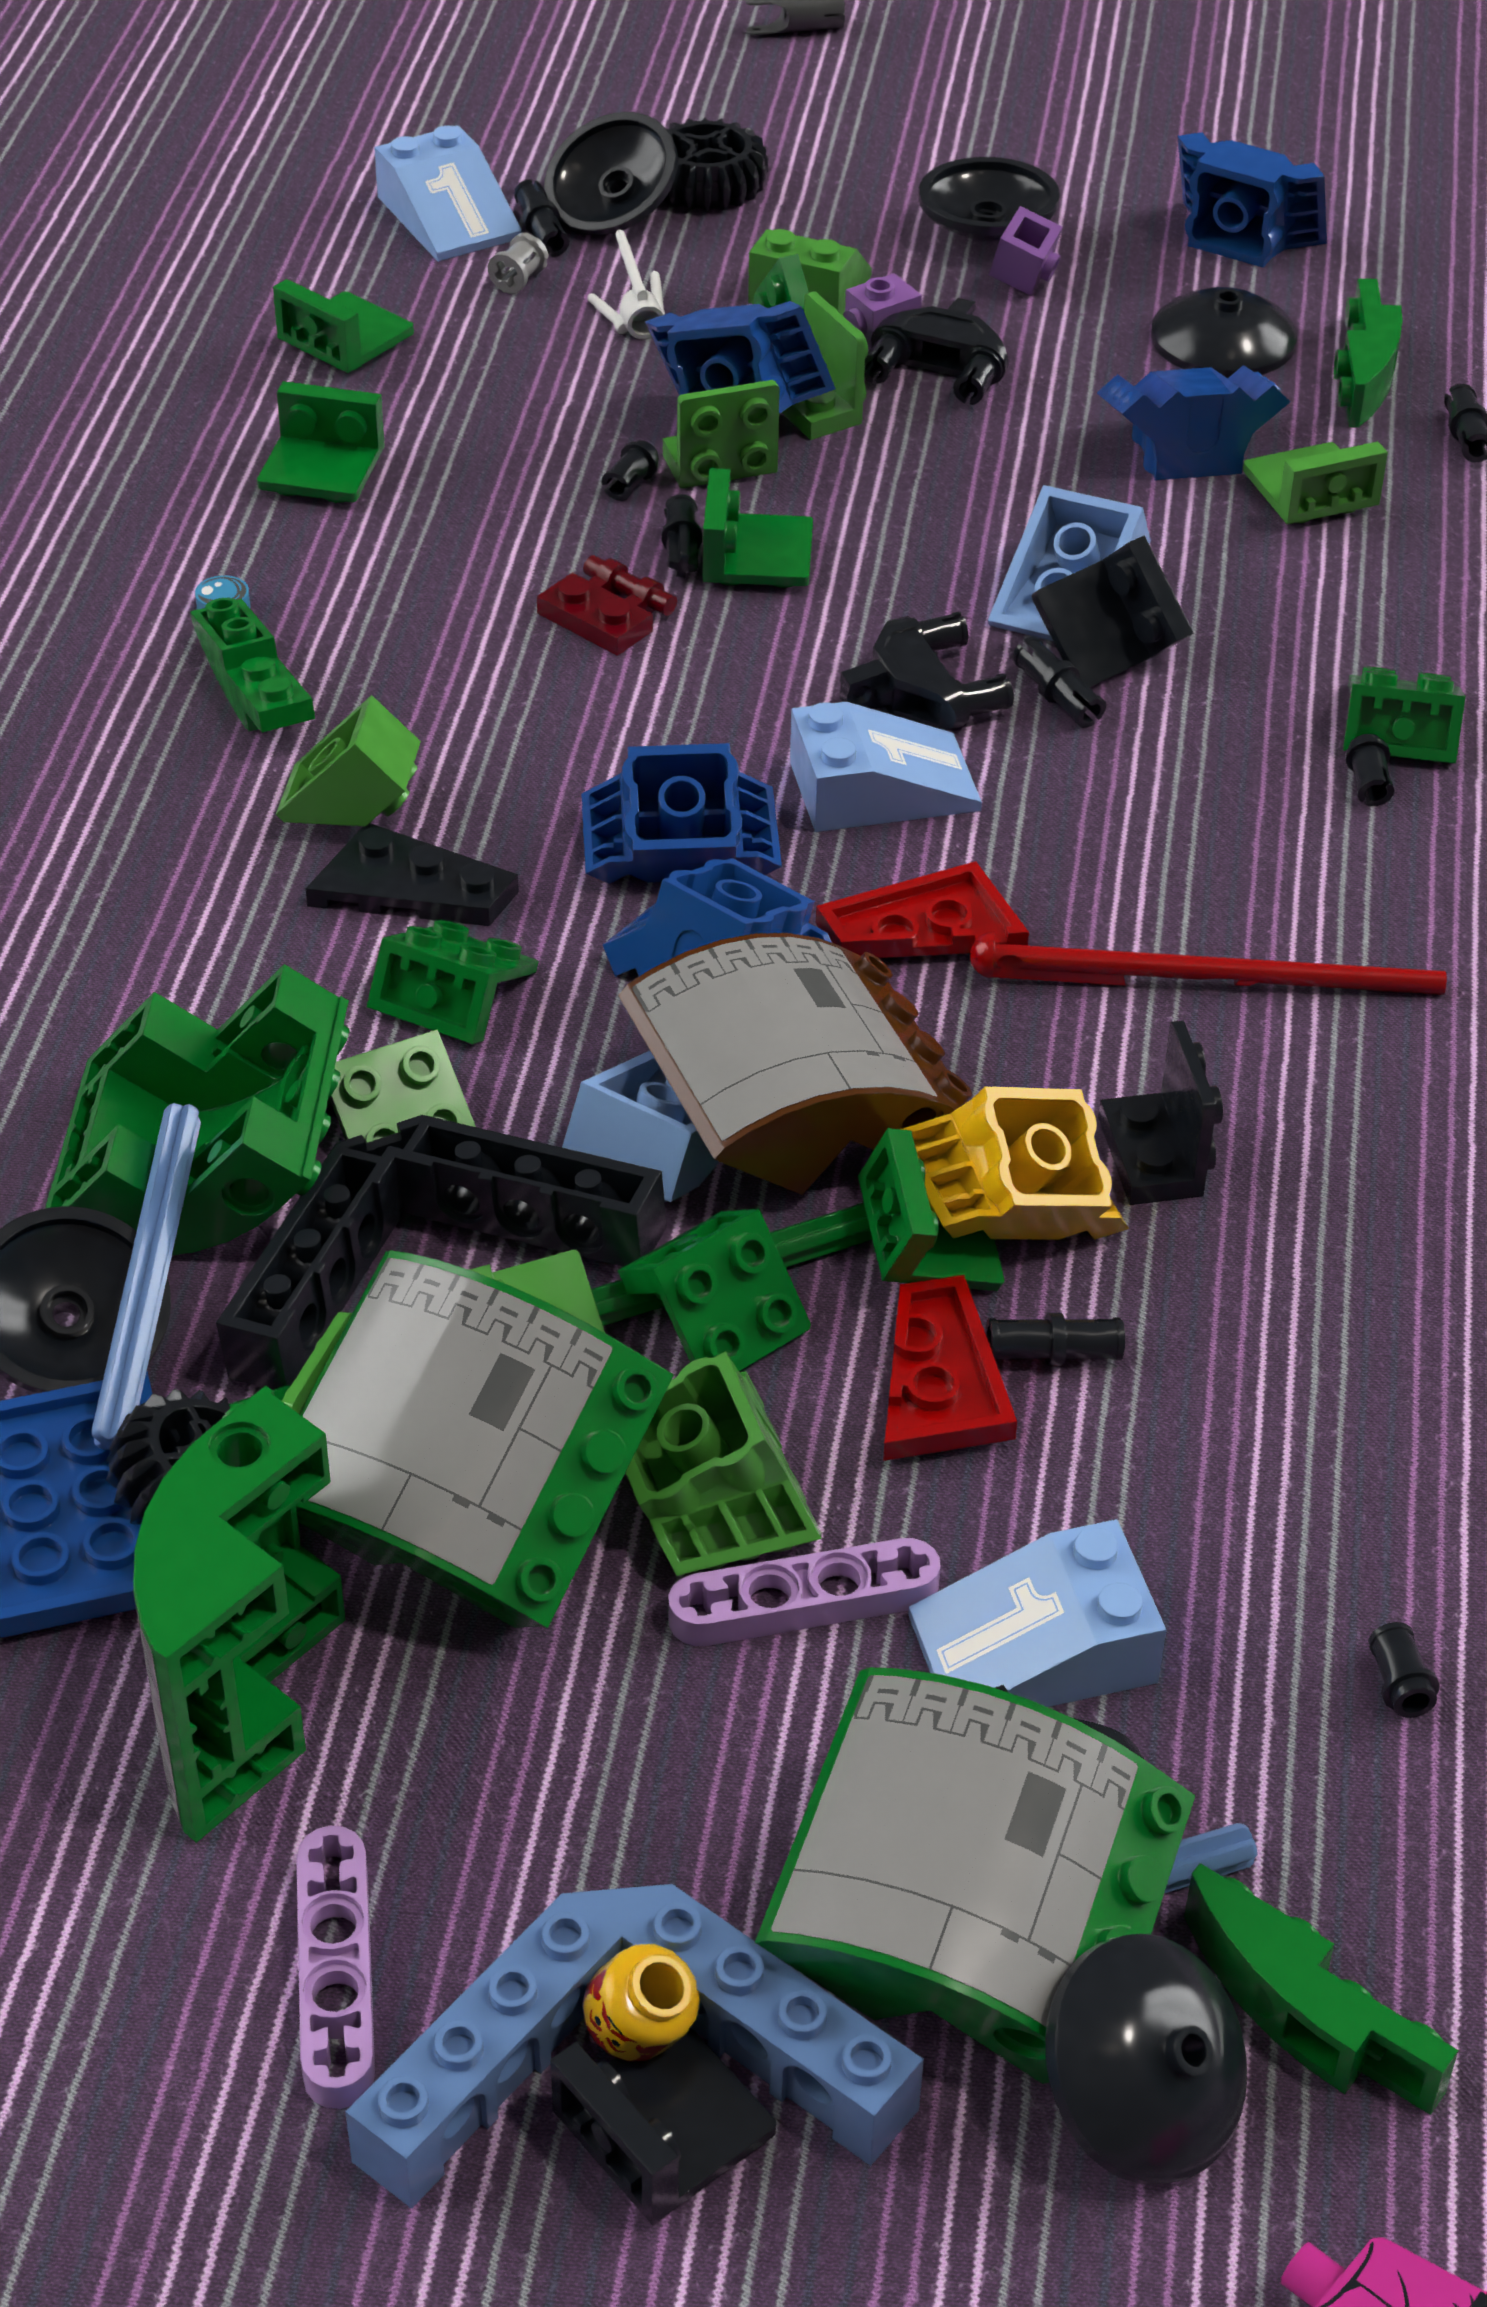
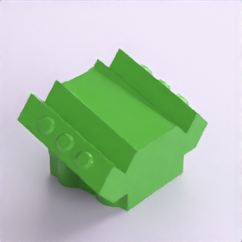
M726 1351L714 1358L705 1357L690 1362L680 1371L676 1378L671 1380L626 1471L637 1502L650 1520L657 1540L676 1576L706 1568H721L726 1563L737 1560H752L758 1558L761 1554L773 1551L783 1552L792 1549L793 1546L822 1539V1532L806 1504V1497L781 1448L783 1447L779 1441V1436L764 1410L763 1401L747 1371L739 1372Z

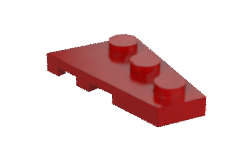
M976 861L816 906L817 927L829 934L832 943L860 956L865 952H869L878 958L970 953L974 941L979 936L988 932H995V943L1028 945L1029 931Z
M958 1275L900 1284L883 1461L1015 1440L1017 1419L965 1276Z

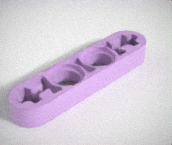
M899 1538L692 1574L677 1581L668 1594L669 1628L673 1635L683 1643L692 1646H711L909 1611V1606L938 1592L940 1557L935 1549L924 1541L914 1538ZM909 1568L912 1576L919 1578L907 1579L903 1571L897 1570ZM871 1573H876V1584H880V1586H871ZM832 1576H844L853 1580L858 1588L851 1594L835 1596L823 1590L820 1583ZM763 1588H775L787 1594L789 1600L782 1606L765 1608L752 1601L751 1595ZM729 1597H738V1611H732V1599L729 1600ZM703 1604L705 1611L710 1614L698 1616L694 1607L690 1606Z
M330 1825L318 1828L308 1834L300 1843L296 1857L300 2061L306 2093L311 2099L325 2108L343 2109L350 2107L374 2083L375 2078L369 1889L366 1851L363 1840L348 1828ZM340 1857L341 1859L339 1865L340 1890L326 1891L324 1874L326 1858ZM332 1917L345 1918L356 1927L349 1938L335 1944L324 1943L316 1939L313 1931L319 1923ZM332 1984H346L358 1993L356 2000L351 2006L336 2012L326 2011L318 2007L314 1999L320 1990ZM329 2038H344L347 2060L345 2076H329L331 2065Z

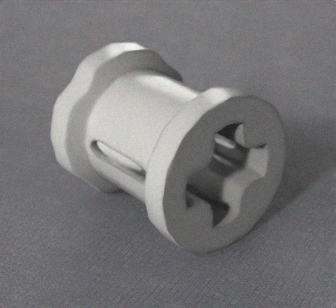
M519 233L510 241V248L507 251L498 252L489 260L488 274L491 281L503 292L509 294L518 293L526 286L530 275L539 274L546 268L548 259L546 246L539 238L529 233ZM534 253L535 256L531 260L526 259L528 256ZM504 267H511L504 274L502 273Z

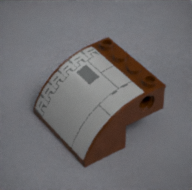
M754 933L718 940L686 951L648 970L628 983L618 994L622 1004L713 1159L801 1195L804 1194L851 1140L874 1150L887 1128L903 1129L950 1114L967 1103L968 1099L972 1096V1091L959 1076L947 1070L941 1061L945 1055L942 1046L928 1033L920 1030L914 1021L919 1015L915 1006L902 994L894 991L888 982L893 977L891 970L883 961L869 952H865L860 956L823 939L792 933Z

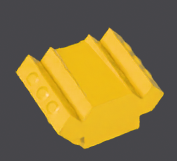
M985 1086L970 1101L950 1114L900 1129L912 1131L918 1158L923 1161L925 1166V1187L930 1208L936 1213L943 1227L953 1239L984 1230L990 1239L1059 1240L1088 1231L1093 1239L1096 1240L1129 1229L1109 1196L1112 1187L1111 1175L1099 1158L1094 1139L1097 1127L1096 1117L1090 1106L1085 1102L1082 1089Z

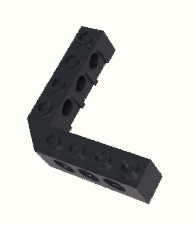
M426 1115L398 1122V1133L366 1143L362 1135L338 1142L322 1163L319 1176L312 1188L305 1195L300 1196L216 1322L228 1379L262 1388L267 1386L271 1390L293 1384L314 1351L317 1342L322 1338L336 1314L343 1310L404 1213L556 1251L577 1250L581 1257L625 1267L653 1251L667 1228L662 1171Z

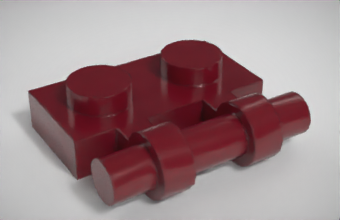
M595 555L589 556L583 566V572L591 577L590 580L572 572L537 596V614L617 656L653 632V611L669 616L677 606V598L666 592L662 583L650 577L640 579L629 573L628 567L625 564L612 558L603 560ZM620 592L628 597L623 599L615 594Z

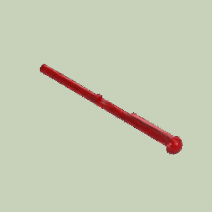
M988 932L979 936L970 949V961L973 968L978 974L986 978L1126 986L1124 975L1195 980L1234 979V986H1251L1255 983L1440 995H1444L1447 985L1446 971L997 944L995 943V932Z

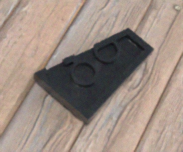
M371 823L363 826L305 888L307 907L328 909L330 900L359 904V912L381 914L384 906L415 909L419 919L443 920L490 926L519 893L518 874Z

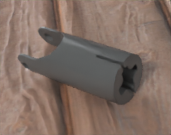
M745 0L746 4L753 6L773 4L782 7L781 15L771 24L748 27L746 32L751 35L795 33L844 27V0Z

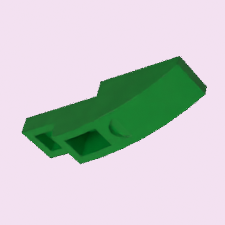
M1358 278L1355 297H1348L1345 307V326L1351 328L1346 333L1344 350L1337 349L1334 357V379L1339 380L1338 406L1346 407L1349 427L1359 428L1373 416L1390 391L1395 374L1403 321L1402 306L1382 305L1377 279Z
M218 598L208 602L205 608L190 611L192 624L215 677L236 715L248 732L259 729L263 733L315 719L311 696L277 656L274 636L242 599Z
M1199 1863L1191 1874L1184 1918L1200 1951L1220 1982L1241 2008L1274 2042L1308 2070L1343 2094L1347 2093L1359 2074L1363 2073L1431 2115L1447 2092L1458 2050L1444 2042L1441 2036L1426 2024L1409 2021L1376 2001L1360 1984L1348 1979H1340L1328 1972L1334 1943L1322 1937L1310 1923L1298 1917H1289L1254 1896L1251 1890L1242 1882L1232 1877H1223Z

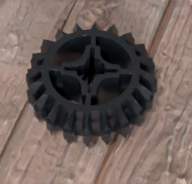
M705 117L702 121H693L688 118L683 124L673 122L670 123L669 129L666 128L677 149L678 168L674 183L663 201H671V205L674 207L687 206L689 211L695 208H703L707 212L711 208H720L725 211L729 205L743 206L744 200L750 201L755 199L756 193L763 190L766 172H768V156H766V147L763 146V138L754 135L753 129L741 128L738 122L728 124L724 123L722 118L717 121H708Z
M174 1388L166 1398L152 1394L145 1403L141 1404V1406L136 1405L132 1413L127 1414L109 1448L111 1452L107 1458L109 1473L106 1481L117 1489L114 1503L122 1507L131 1508L130 1524H142L144 1513L163 1477L189 1446L219 1422L230 1409L226 1397L219 1403L209 1401L201 1390H198L191 1398H188L182 1391Z

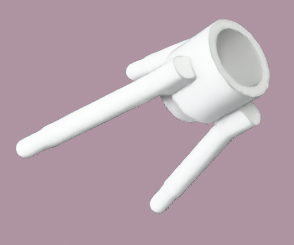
M617 230L615 235L632 284V289L623 296L619 307V314L594 293H590L587 299L614 324L618 334H624L629 331L631 336L637 339L651 338L652 336L645 321L665 314L660 275L657 271L651 272V292L647 291L640 277L625 232Z

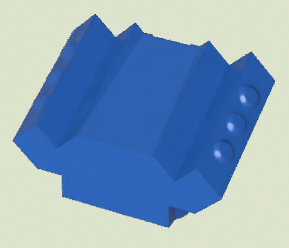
M1203 132L1177 136L1183 204L1190 212L1185 221V231L1189 237V247L1264 268L1271 258L1286 249L1327 244L1325 176L1315 163L1293 166L1285 154L1233 140L1210 143Z
M791 301L771 308H766L760 304L701 309L681 317L670 312L645 321L679 396L687 393L775 380L780 388V414L793 404L836 389L802 306Z
M1244 365L1229 378H1226L1212 367L1151 371L1135 386L1117 374L1097 392L1099 396L1132 423V439L1142 447L1144 452L1143 467L1153 475L1155 480L1242 474L1244 454L1252 434L1291 402L1281 393V389L1274 382L1262 376L1259 372H1253Z
M730 743L628 747V758L622 766V772L581 794L585 872L587 875L608 884L628 874L647 883L662 882V879L668 878L673 871L695 870L704 867L707 861L713 859L727 860L733 858L764 875L782 867L773 787L739 771L738 763L730 753Z
M731 858L727 860H709L705 863L704 867L691 871L676 870L671 872L668 878L662 879L657 902L605 942L603 948L616 977L636 968L638 976H641L648 970L686 951L718 940L754 933H792L816 937L831 942V939L827 932L809 923L815 901Z

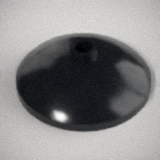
M636 112L607 114L582 125L569 135L556 150L545 175L544 192L547 199L557 206L561 217L560 223L580 234L607 235L616 233L617 230H625L641 222L662 203L674 183L678 168V155L675 143L669 132L660 122L648 115Z
M971 157L944 163L929 171L919 185V204L931 220L948 231L980 241H1000L1020 206L1050 220L1057 212L1060 200L1059 187L1055 180L1046 172L1025 162L1000 157Z
M1232 287L1206 288L1188 292L1174 298L1155 314L1151 328L1152 343L1158 353L1167 361L1182 369L1212 367L1226 378L1233 375L1243 365L1253 372H1259L1261 375L1282 367L1294 355L1298 337L1294 322L1278 305L1252 292Z
M68 1206L36 1210L22 1215L0 1228V1375L19 1387L34 1393L103 1380L137 1232L135 1229L106 1213L89 1208ZM168 1277L149 1362L161 1346L169 1323L171 1292ZM62 1312H68L73 1314L78 1322L72 1326L65 1327L56 1323L54 1316Z
M1131 1934L1111 1938L1096 1944L1079 1956L1065 1973L1055 1992L1046 2029L1045 2053L1047 2072L1055 2103L1065 2125L1078 2145L1090 2158L1111 2174L1124 2180L1139 2184L1156 2185L1183 2181L1199 2174L1216 2161L1229 2144L1238 2126L1246 2096L1247 2059L1245 2044L1238 2017L1226 1991L1212 1971L1195 1954L1172 1940L1156 1935Z

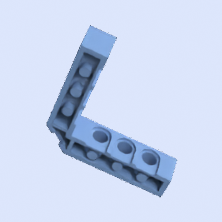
M673 1884L562 1893L345 2111L351 2160L353 2164L412 2209L445 2175L444 2164L481 2125L487 2129L490 2128L499 2118L498 2107L534 2070L541 2074L550 2065L551 2052L584 2019L582 2002L585 1989L598 1969L617 1953L636 1944H657L675 1952L688 1964L697 1981V1990L700 1997L697 2017L691 2028L707 2039L708 2047L719 2058L725 2052L769 2084V2094L781 2102L788 2097L833 2130V2140L870 2166L919 2111L924 2059L784 1961L757 1945L751 1938Z

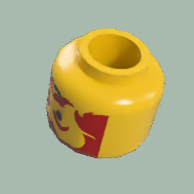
M636 1944L617 1953L598 1969L586 1986L582 2010L585 2026L592 2039L607 2054L627 2062L647 2061L661 2054L685 2036L696 2020L700 1997L697 1990V1981L688 1964L675 1952L657 1944Z

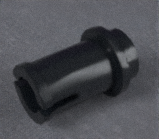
M638 440L627 443L621 450L619 461L602 476V485H607L615 478L604 489L609 497L618 501L626 500L643 479L651 478L657 472L659 455L655 447L647 441Z
M1363 734L1354 738L1345 754L1346 764L1355 775L1358 799L1361 803L1366 799L1365 803L1368 806L1385 804L1394 795V786L1387 766L1391 756L1390 749L1386 742L1374 734Z
M1392 1622L1378 1627L1368 1639L1369 1648L1376 1658L1385 1682L1382 1686L1381 1695L1386 1706L1395 1710L1399 1716L1405 1718L1419 1717L1428 1713L1436 1705L1440 1684L1436 1674L1430 1669L1425 1668L1413 1637L1412 1628L1406 1623Z

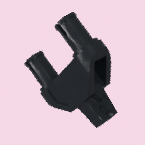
M957 298L948 309L929 306L901 311L883 319L872 333V347L865 358L864 378L872 382L876 374L881 371L876 378V383H883L889 378L894 366H900V364L957 376L958 378L953 385L956 398L962 403H966L970 394L974 392L970 399V405H974L982 400L989 385L998 383L1004 377L1009 366L1008 355L1001 338L979 316L973 315L976 309V302Z
M960 611L919 622L909 616L887 621L873 646V660L843 671L840 676V699L842 702H850L870 709L885 707L891 715L945 731L962 727L968 722L970 716L1011 708L1014 703V693L1009 678L1006 679L1005 673L962 684L959 680H955L953 676H950L934 653L943 649L967 645L969 639L968 627L964 616L961 617Z

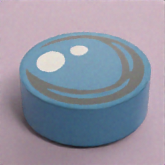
M227 575L214 576L202 581L195 589L197 609L205 608L208 602L218 598L242 599L250 608L249 587L240 578Z

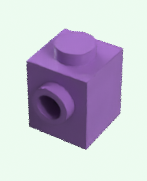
M1020 206L1000 238L989 275L1031 296L1041 279L1047 282L1050 281L1059 264L1061 255L1055 253V249L1063 227Z
M895 273L884 277L872 278L866 283L846 289L843 317L864 334L869 352L872 347V333L880 322L891 314L921 308L922 295Z

